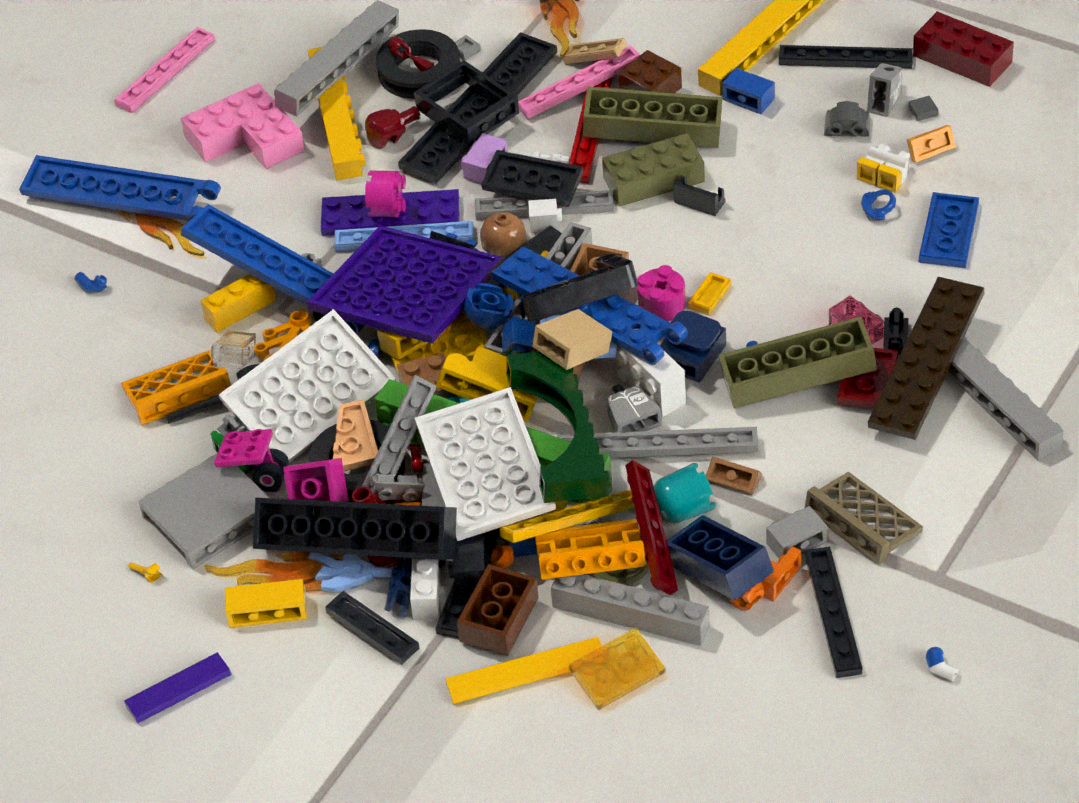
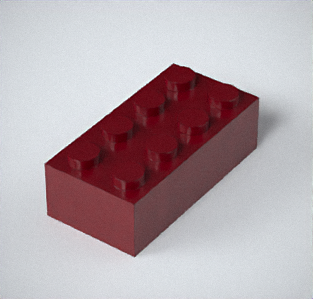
M938 11L916 32L913 38L914 57L988 87L1013 62V41Z

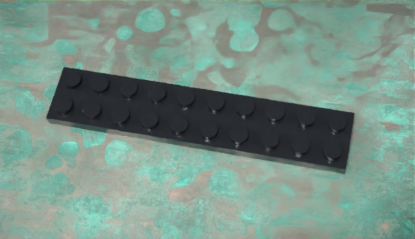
M520 32L483 73L518 96L557 53V45ZM469 86L447 111L466 123L495 103ZM434 123L399 160L398 166L403 171L437 183L471 146H468L443 127Z

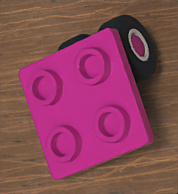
M255 429L253 431H233L225 434L214 464L217 468L255 464L257 467L253 474L254 483L261 490L271 492L281 487L284 480L283 467L289 466V460L287 455L281 450L269 449L273 436L272 429Z

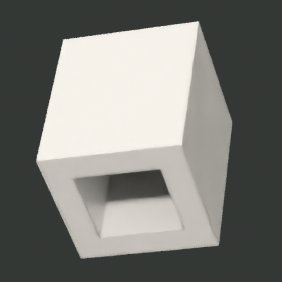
M556 199L528 201L531 233H540L550 225L558 230V222H562V208H557Z

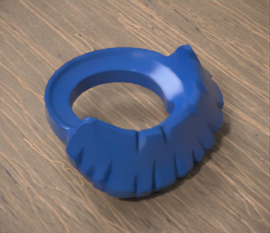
M889 190L872 191L863 195L861 205L868 217L885 220V215L895 207L896 197ZM881 195H888L890 197L886 206L872 209V203L877 200V197Z

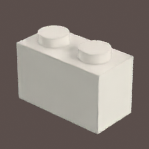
M412 559L410 602L413 619H439L441 576L438 559Z

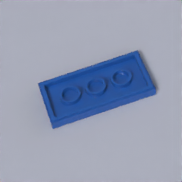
M933 192L918 262L966 268L979 206V197Z

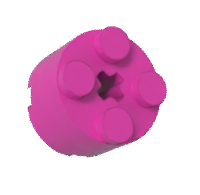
M370 170L367 176H372L371 181H366L365 186L366 208H371V212L367 213L368 216L398 217L400 212H405L406 200L402 198V189L406 187L405 175H400L399 171Z
M662 265L659 268L639 275L637 279L639 307L666 321H672L679 312L683 311L686 303L685 281L678 272L672 270V267Z

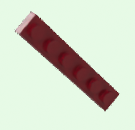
M632 460L625 465L627 481L630 485L631 499L635 506L636 520L640 527L641 541L644 544L646 562L651 574L650 581L657 590H661L671 596L678 591V586L650 470Z

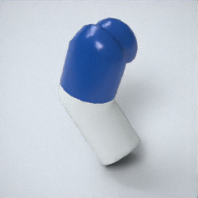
M929 648L926 653V661L930 672L954 681L958 669L945 664L944 653L941 648Z

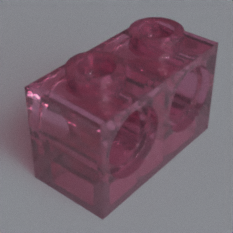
M851 295L829 309V325L861 316L872 345L883 338L884 320Z

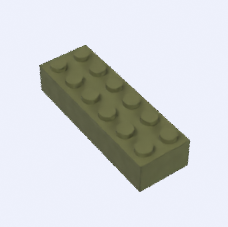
M588 87L583 118V137L655 143L688 133L695 146L718 148L723 97Z
M861 316L718 355L722 375L733 408L877 370L874 348Z

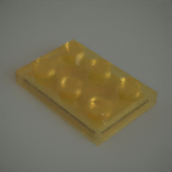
M637 627L569 665V670L597 710L604 708L664 674L666 670Z

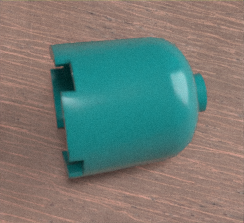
M692 463L660 478L654 484L660 515L667 522L680 523L715 509V503H710L709 496L713 495L712 489L704 472H697V463Z

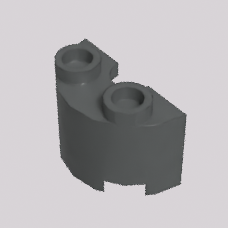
M838 102L836 107L830 111L828 109L826 112L824 136H840L842 132L849 131L853 136L869 137V112L860 108L857 102Z

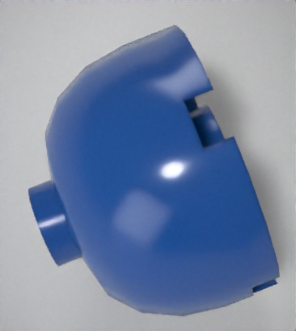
M487 283L476 284L474 289H471V287L468 289L464 305L466 316L474 325L481 329H496L509 319L514 305L513 298L509 293L508 296L503 294V289L499 286Z

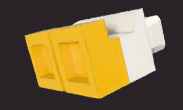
M882 143L876 148L870 146L867 156L865 158L861 157L857 161V179L872 185L877 184L878 187L896 193L907 177L910 154L902 150L897 155L890 153L888 145Z

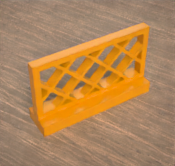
M208 350L122 382L121 385L135 409L141 425L166 417L165 414L220 394L230 387L231 383L227 370L222 368L212 350ZM210 359L207 365L199 364ZM182 369H187L185 373L177 372ZM194 371H202L200 375L192 374ZM160 377L164 378L162 382L154 381ZM171 379L179 380L177 384L169 383ZM136 386H142L139 390L131 389ZM149 387L157 388L155 392L147 391Z

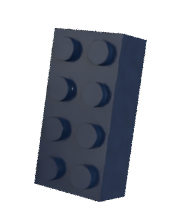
M704 515L667 540L673 568L733 600L742 597L748 590L764 581L766 577L774 572L765 546Z

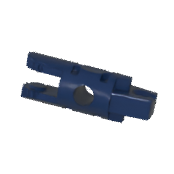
M405 557L397 564V567L394 566L392 569L384 610L390 612L395 603L399 604L398 616L402 618L407 616L411 594L412 559Z

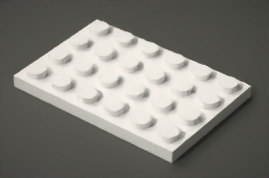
M333 309L220 393L219 399L236 416L237 420L246 427L247 431L272 429L273 436L269 449L281 450L287 455L290 463L309 449L324 430L337 424L339 405L364 399L366 405L378 395L389 379L396 381V378Z
M511 387L415 418L445 507H457V541L556 510L555 502H543L539 488L541 465Z

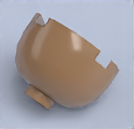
M499 212L490 215L481 227L480 238L484 251L486 249L490 254L501 256L502 258L507 257L527 242L524 223L516 215L509 212Z

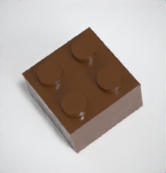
M646 50L618 73L619 89L676 93L682 88L681 67L649 50Z

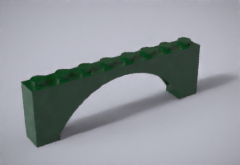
M541 352L507 355L506 376L511 389L530 393L553 405L567 418L575 434L571 444L564 453L547 466L540 467L539 488L543 502L551 503L605 497L606 486L610 485L608 470L604 471L603 454H599L598 438L593 437L592 421L588 422L587 405L583 406V392L578 390L577 374H573V367L566 370Z

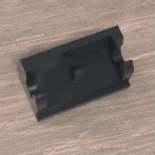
M683 175L680 178L681 183L676 180L673 184L674 203L716 216L726 202L723 188L718 187V194L688 185L687 177Z

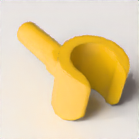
M132 562L129 563L128 567L144 574L150 583L163 576L158 571L160 566L157 563H153L148 568Z

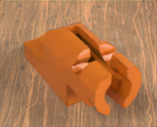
M791 547L786 555H781L777 563L770 560L774 572L766 577L764 581L748 590L742 597L736 600L729 598L730 603L740 610L747 611L762 597L774 602L801 568V550Z

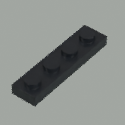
M342 591L325 606L328 615L401 665L420 649L418 641L345 591Z

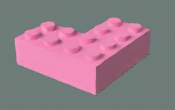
M259 83L181 118L185 139L205 162L244 144L265 169L305 151L302 131L283 110L275 107L274 99Z

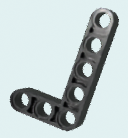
M617 254L604 255L595 260L598 270L523 295L521 298L527 320L529 322L539 321L638 286L632 260Z

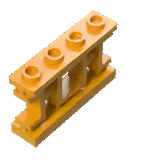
M636 519L567 527L535 537L542 579L637 568L646 565L644 544L640 539V530Z

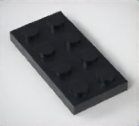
M496 150L481 186L482 190L530 200L556 199L557 205L569 207L583 175V167Z

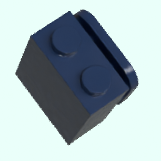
M681 311L674 317L671 323L675 321L682 323L688 331V336L678 345L664 338L660 346L685 370V378L700 383L726 346V328L722 327L714 319L691 311Z

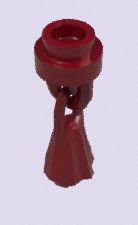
M393 36L386 46L389 48V52L395 53L400 58H411L420 72L434 67V62L411 55V48L400 37L396 38ZM400 45L407 50L403 51L404 54L398 51Z

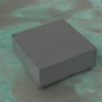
M930 96L911 100L908 103V107L917 121L938 115L939 109Z

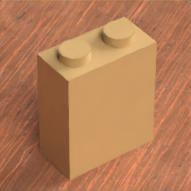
M576 309L536 325L532 347L568 370L608 353L612 331L581 310Z

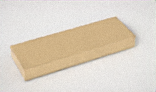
M624 38L571 44L562 56L564 64L618 58L627 43Z

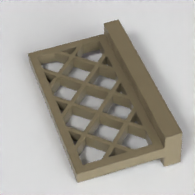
M850 472L845 473L820 489L814 486L807 490L804 508L811 506L827 527L878 565L886 561L888 553L917 536L923 530L921 524ZM848 482L855 489L842 488L841 486ZM827 494L838 495V500L831 499ZM842 496L856 497V501L842 500ZM860 497L870 498L874 503L860 502ZM845 508L856 509L857 514L850 513ZM860 509L874 510L875 515L861 514ZM879 511L889 512L893 517L879 516ZM864 522L875 523V528L869 527ZM879 523L893 524V529L879 528ZM897 525H906L911 529L898 530ZM882 536L894 537V540L889 542Z

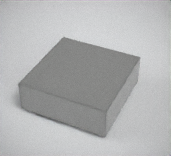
M467 35L455 42L459 50V57L463 60H467L481 51L480 44Z

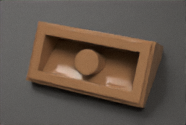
M713 456L706 473L708 482L749 495L753 494L762 477V473L759 470Z

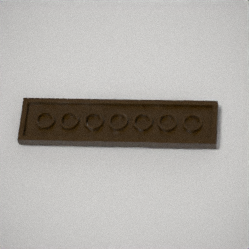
M937 277L868 420V428L916 440L985 294L984 287Z

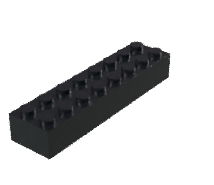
M255 498L253 549L454 560L457 507Z

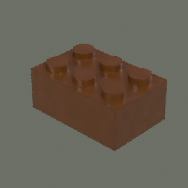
M488 564L457 621L459 642L508 656L539 598L537 578Z

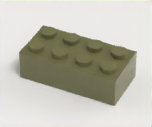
M688 133L602 157L603 178L609 189L613 190V197L619 207L672 192L674 182L677 180L681 183V175L687 177V184L691 186L705 182L704 160Z

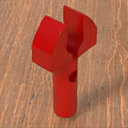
M420 445L410 447L414 472L423 471Z

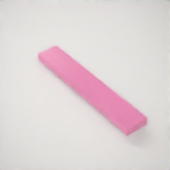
M199 27L195 28L114 100L115 106L133 113L215 40L214 34Z
M630 45L624 48L618 58L600 60L518 101L519 111L527 119H530L586 91L588 87H594L618 75L621 70L638 58L640 54Z

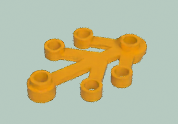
M305 310L294 311L290 314V319L287 323L264 330L262 333L264 343H258L254 346L255 356L264 358L265 361L274 354H269L270 349L278 346L281 349L296 338L300 331L304 332L312 324V318L308 315V312ZM289 331L287 334H284L279 337L277 336L279 334Z

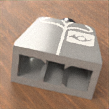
M882 63L871 73L867 111L869 113L886 117L890 115L901 92L903 71L901 67Z
M617 384L610 389L611 396L607 398V412L615 433L649 431L662 425L661 408L639 386L625 390L621 384Z

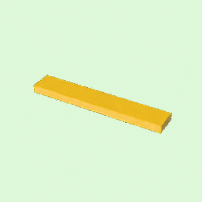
M631 489L503 526L500 528V537L515 543L634 508L635 506L631 499Z
M594 637L448 677L445 680L452 703L456 704L605 663L606 655L599 637Z

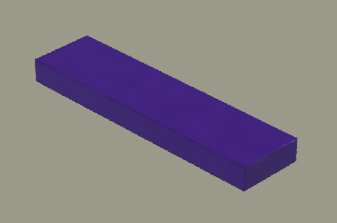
M217 652L124 700V703L138 724L230 676L231 671Z

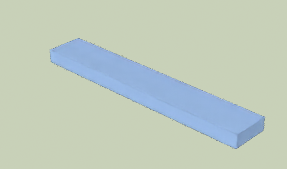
M473 221L388 227L430 238V232L434 231L443 235L448 233L457 235L456 239L467 242L469 239L474 240ZM378 227L335 230V252L356 251Z

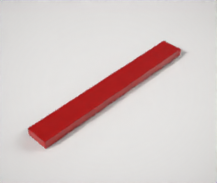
M613 77L594 87L611 88ZM586 90L569 164L582 166L583 175L579 183L589 184L599 138L583 137Z

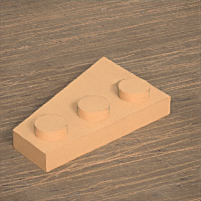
M364 399L339 405L333 459L342 458L344 471L372 465L378 449Z

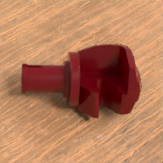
M413 106L401 113L396 109H384L369 114L365 120V131L369 143L379 149L384 148L389 140L396 144L402 134L405 133V125L421 118L418 108Z

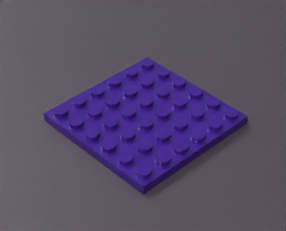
M379 226L307 301L308 310L321 314H328L334 309L344 320L433 344L464 309L468 289L470 287L474 289L476 284L487 283L492 278V271L503 263V259L501 256Z

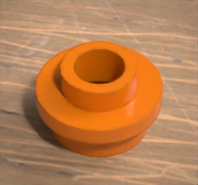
M508 545L495 547L491 554V563L504 569L511 566L514 560L512 547Z

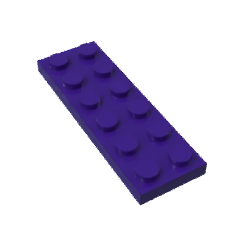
M459 189L402 192V198L406 200L405 212H400L398 217H369L367 213L371 212V208H366L365 195L323 197L322 236L335 235V230L374 228L379 226L460 222Z

